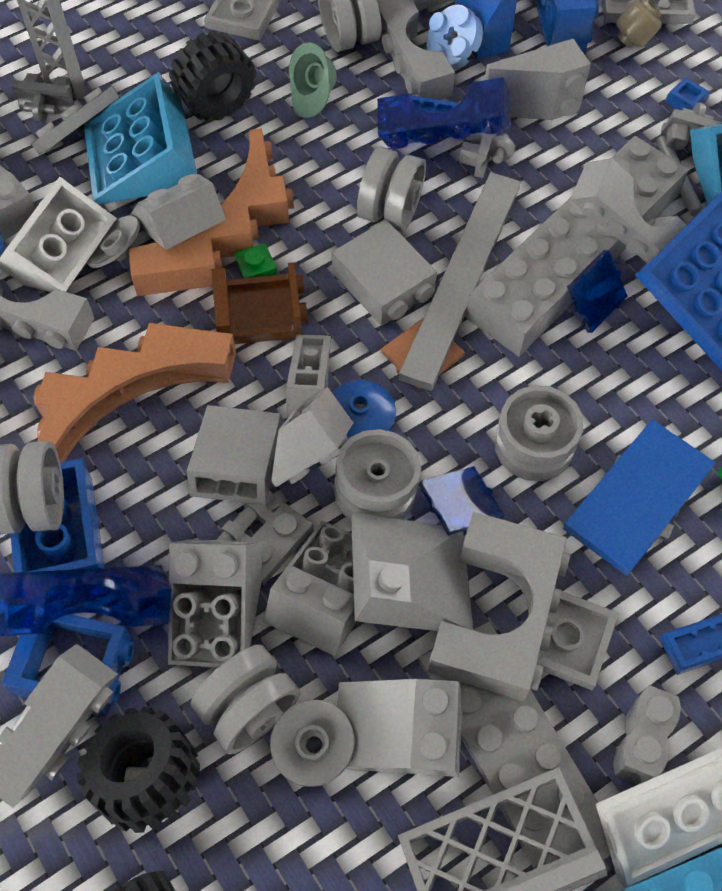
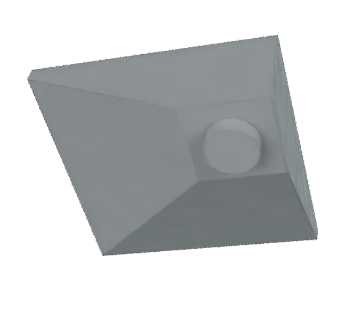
M353 512L351 524L355 621L438 631L441 621L473 630L467 564L459 562L464 543L463 529Z

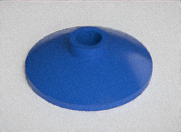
M356 380L344 383L332 392L353 421V425L346 434L348 439L367 430L381 429L390 431L396 419V406L390 393L382 386L370 381ZM364 404L366 407L357 409L354 405Z

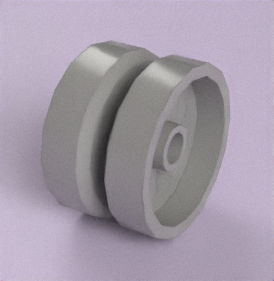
M318 0L324 31L329 43L336 52L353 48L356 40L361 45L379 40L381 35V18L377 0Z
M378 146L373 151L362 177L357 200L358 217L371 222H378L384 216V219L395 229L406 230L415 214L423 189L426 174L425 159L405 155L399 161L397 151Z
M532 385L519 389L506 400L500 413L499 425L495 435V451L501 464L513 475L529 481H545L558 477L569 467L583 433V415L572 398L565 392L551 386Z
M381 429L367 430L350 437L340 448V453L336 460V477L334 481L336 504L344 516L351 520V516L355 512L403 520L412 510L421 472L419 454L408 440L390 431Z
M27 442L21 452L16 445L0 444V534L21 533L26 523L32 531L58 530L63 516L64 489L61 463L53 442Z
M263 645L251 646L228 659L200 685L190 702L192 709L205 725L217 724L213 734L228 755L236 754L261 739L274 728L281 715L297 703L301 695L300 689L286 673L274 674L277 668L276 660Z

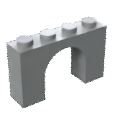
M473 511L459 562L502 574L514 581L526 598L528 618L515 630L498 635L485 634L441 621L430 657L428 673L521 701H525L530 689L537 691L544 667L536 664L539 651H547L553 627L546 626L549 612L556 613L562 590L555 588L557 576H565L570 559V554L564 552L567 538Z

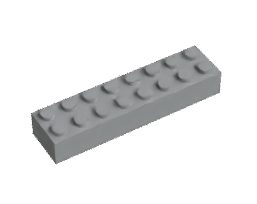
M634 136L612 157L634 177V201L640 216L645 222H648L651 218H657L679 196L689 171L687 167L637 136ZM571 197L469 293L465 318L518 357L626 249L625 244L616 237L607 234L604 231V227L595 219L585 216L581 211L582 209L570 200Z

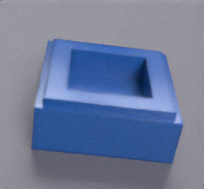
M685 77L667 94L665 102L678 110H682V108L692 110L697 102L704 104L711 92Z

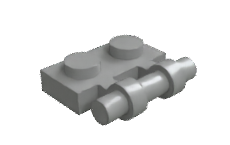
M270 490L266 505L244 503L245 509L233 522L229 520L221 528L222 534L216 539L223 541L262 542L261 584L263 586L313 531V523L284 502L274 513L269 510L267 506L275 498ZM255 519L263 523L252 537L244 533Z

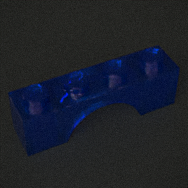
M503 77L472 82L462 101L454 108L442 113H427L420 110L408 93L377 99L378 136L388 147L394 149L405 148L408 144L418 142L433 144L438 142L439 139L450 137L453 139H465L470 134L476 133L498 134L502 129L511 128L510 90Z
M162 565L0 573V637L43 634L46 627L54 620L76 613L107 615L121 621L127 627L169 624L172 587Z

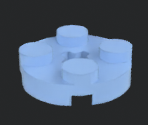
M452 5L442 12L434 13L430 18L427 50L443 52L453 70L464 67L469 62L467 58L471 55L472 51L477 52L482 42L483 26L480 18L463 5ZM457 32L458 37L454 38L453 43L451 44V38L453 34Z

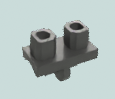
M27 73L23 81L14 80L11 86L12 90L17 94L20 110L32 112L36 122L43 123L46 121L48 114H61L74 105L72 98L73 87L68 77L57 76L53 84L44 83L43 77L38 74Z

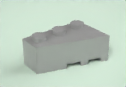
M78 644L56 659L24 702L27 706L12 729L6 727L0 734V742L2 743L0 746V799L12 808L44 779L48 777L53 781L60 774L69 761V758L64 754L70 745L76 747L90 730L91 725L86 721L94 711L98 714L114 694L109 687L118 674Z

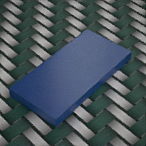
M652 419L565 522L563 530L628 576L708 475L716 462Z

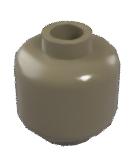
M647 0L642 2L633 1L616 21V25L620 30L617 37L629 48L633 43L639 47L645 46L661 28L662 23L659 18L662 14Z

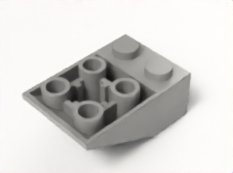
M321 521L271 587L263 622L336 656L356 623L354 612L352 534L337 526Z
M188 539L169 543L168 665L220 667L228 659L251 646L262 581V542Z

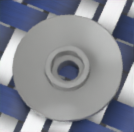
M133 215L115 220L86 263L92 268H98L115 260L122 261L128 257L129 248H132L131 245L140 230L139 220Z
M306 700L288 708L276 722L270 739L271 756L276 768L289 781L306 787L321 786L340 776L349 765L355 746L354 731L347 716L335 705L322 700ZM315 739L321 740L322 747L320 751L310 753L308 751L309 743Z

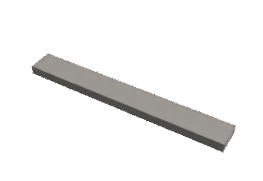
M490 172L402 365L398 380L429 391L433 390L466 314L469 293L480 282L518 194L521 181Z

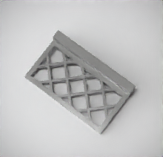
M560 767L398 835L417 891H431L437 876L458 885V891H465L466 889L469 891H572L607 876L604 862L599 851L596 849ZM553 782L557 783L562 794L557 814L533 805L538 789ZM530 793L527 802L518 798ZM511 802L524 808L515 832L492 822L499 805ZM566 806L573 821L563 817ZM489 810L486 819L478 816V814ZM530 811L554 821L545 845L521 835ZM466 819L483 825L474 849L452 840L458 823ZM562 824L578 831L585 848L569 855L551 848L559 825ZM448 827L445 836L436 833ZM490 828L512 838L504 862L481 853ZM426 836L442 842L433 867L417 860L412 842ZM519 841L543 851L537 868L527 873L510 866ZM449 845L471 855L462 880L440 871ZM549 854L559 858L545 865ZM478 858L501 868L495 886L487 890H481L468 884ZM420 868L430 872L426 883ZM507 872L517 876L504 882Z

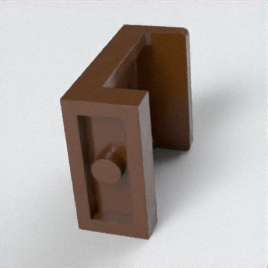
M294 262L288 263L287 274L227 280L225 268L211 269L217 332L233 334L234 344L296 338L297 334L302 335V324L308 323L306 302L299 303L298 295H305L303 274L296 275Z

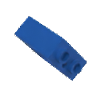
M32 605L1 684L13 695L29 697L39 683L35 680L55 628L107 639L109 643L102 663L118 675L109 687L114 692L109 702L98 714L94 711L92 712V714L106 717L110 705L114 706L120 695L121 681L118 680L123 665L128 666L134 653V642H132V637L124 626Z

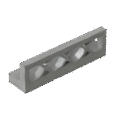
M17 0L44 82L53 84L55 78L50 79L49 75L57 66L67 71V75L60 77H68L70 79L76 99L84 98L88 93L60 0H39L37 5L25 0ZM39 16L51 21L45 31L33 27ZM47 42L59 46L53 56L41 52Z

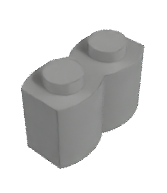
M649 685L632 703L625 720L626 737L617 747L614 756L613 767L615 776L639 785L661 774L669 757L668 736L677 726L680 717L681 706L679 696Z

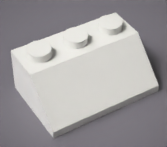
M59 177L0 257V269L25 286L47 292H52L54 289L66 292L117 218Z

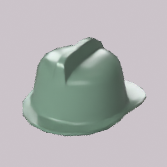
M312 42L302 43L293 52L289 63L292 103L294 110L299 116L307 119L318 115L326 106L329 93L335 86L337 79L334 63L325 55V52L319 45Z

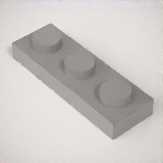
M602 0L604 22L616 23L620 15L633 1L642 2L643 0ZM647 0L662 14L659 18L662 24H693L695 18L693 0Z
M112 86L103 92L99 87L84 97L87 102L84 106L78 109L74 104L60 114L63 121L54 126L52 122H49L35 132L39 138L31 143V145L38 154L47 151L118 99V94Z

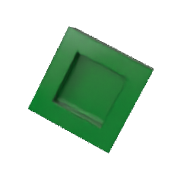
M266 243L234 252L235 262L242 279L277 275L276 266Z

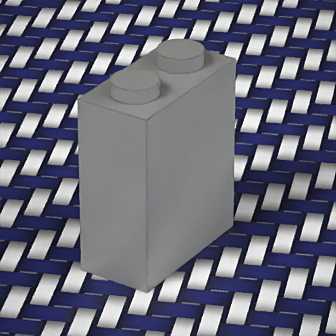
M387 220L382 221L332 252V273L381 326L390 320L401 318L409 308L419 302H426L435 292L437 271Z
M207 405L187 468L190 496L266 505L272 480L278 430L281 428V413Z

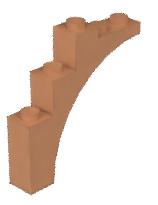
M262 128L249 130L250 150L246 167L235 189L221 205L226 217L225 221L167 250L157 242L129 248L131 278L137 296L213 286L211 269L222 268L221 258L232 257L234 252L253 247V240L259 239L257 227L289 223L288 209L294 208L292 189H285L283 176H276L274 165L268 166L267 161H273L270 141L264 142Z
M149 323L145 336L139 338L137 352L98 347L94 360H90L87 365L86 377L45 372L42 384L38 385L34 392V404L43 417L39 421L37 428V442H53L61 463L67 459L77 442L100 419L120 405L138 396L176 384L201 381L229 383L236 356L233 334Z

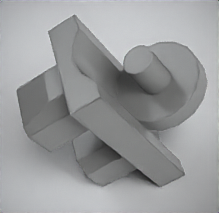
M697 102L692 110L682 108V110L674 109L668 121L663 123L661 134L667 135V147L680 150L684 149L688 142H691L690 129L722 122L713 120V116L706 115V105Z
M490 112L488 121L472 118L470 120L466 140L479 142L480 145L463 141L459 163L474 166L475 177L484 178L490 156L495 163H501L504 160H509L514 154L515 144L509 139V136L505 133L496 136L495 129L500 114Z

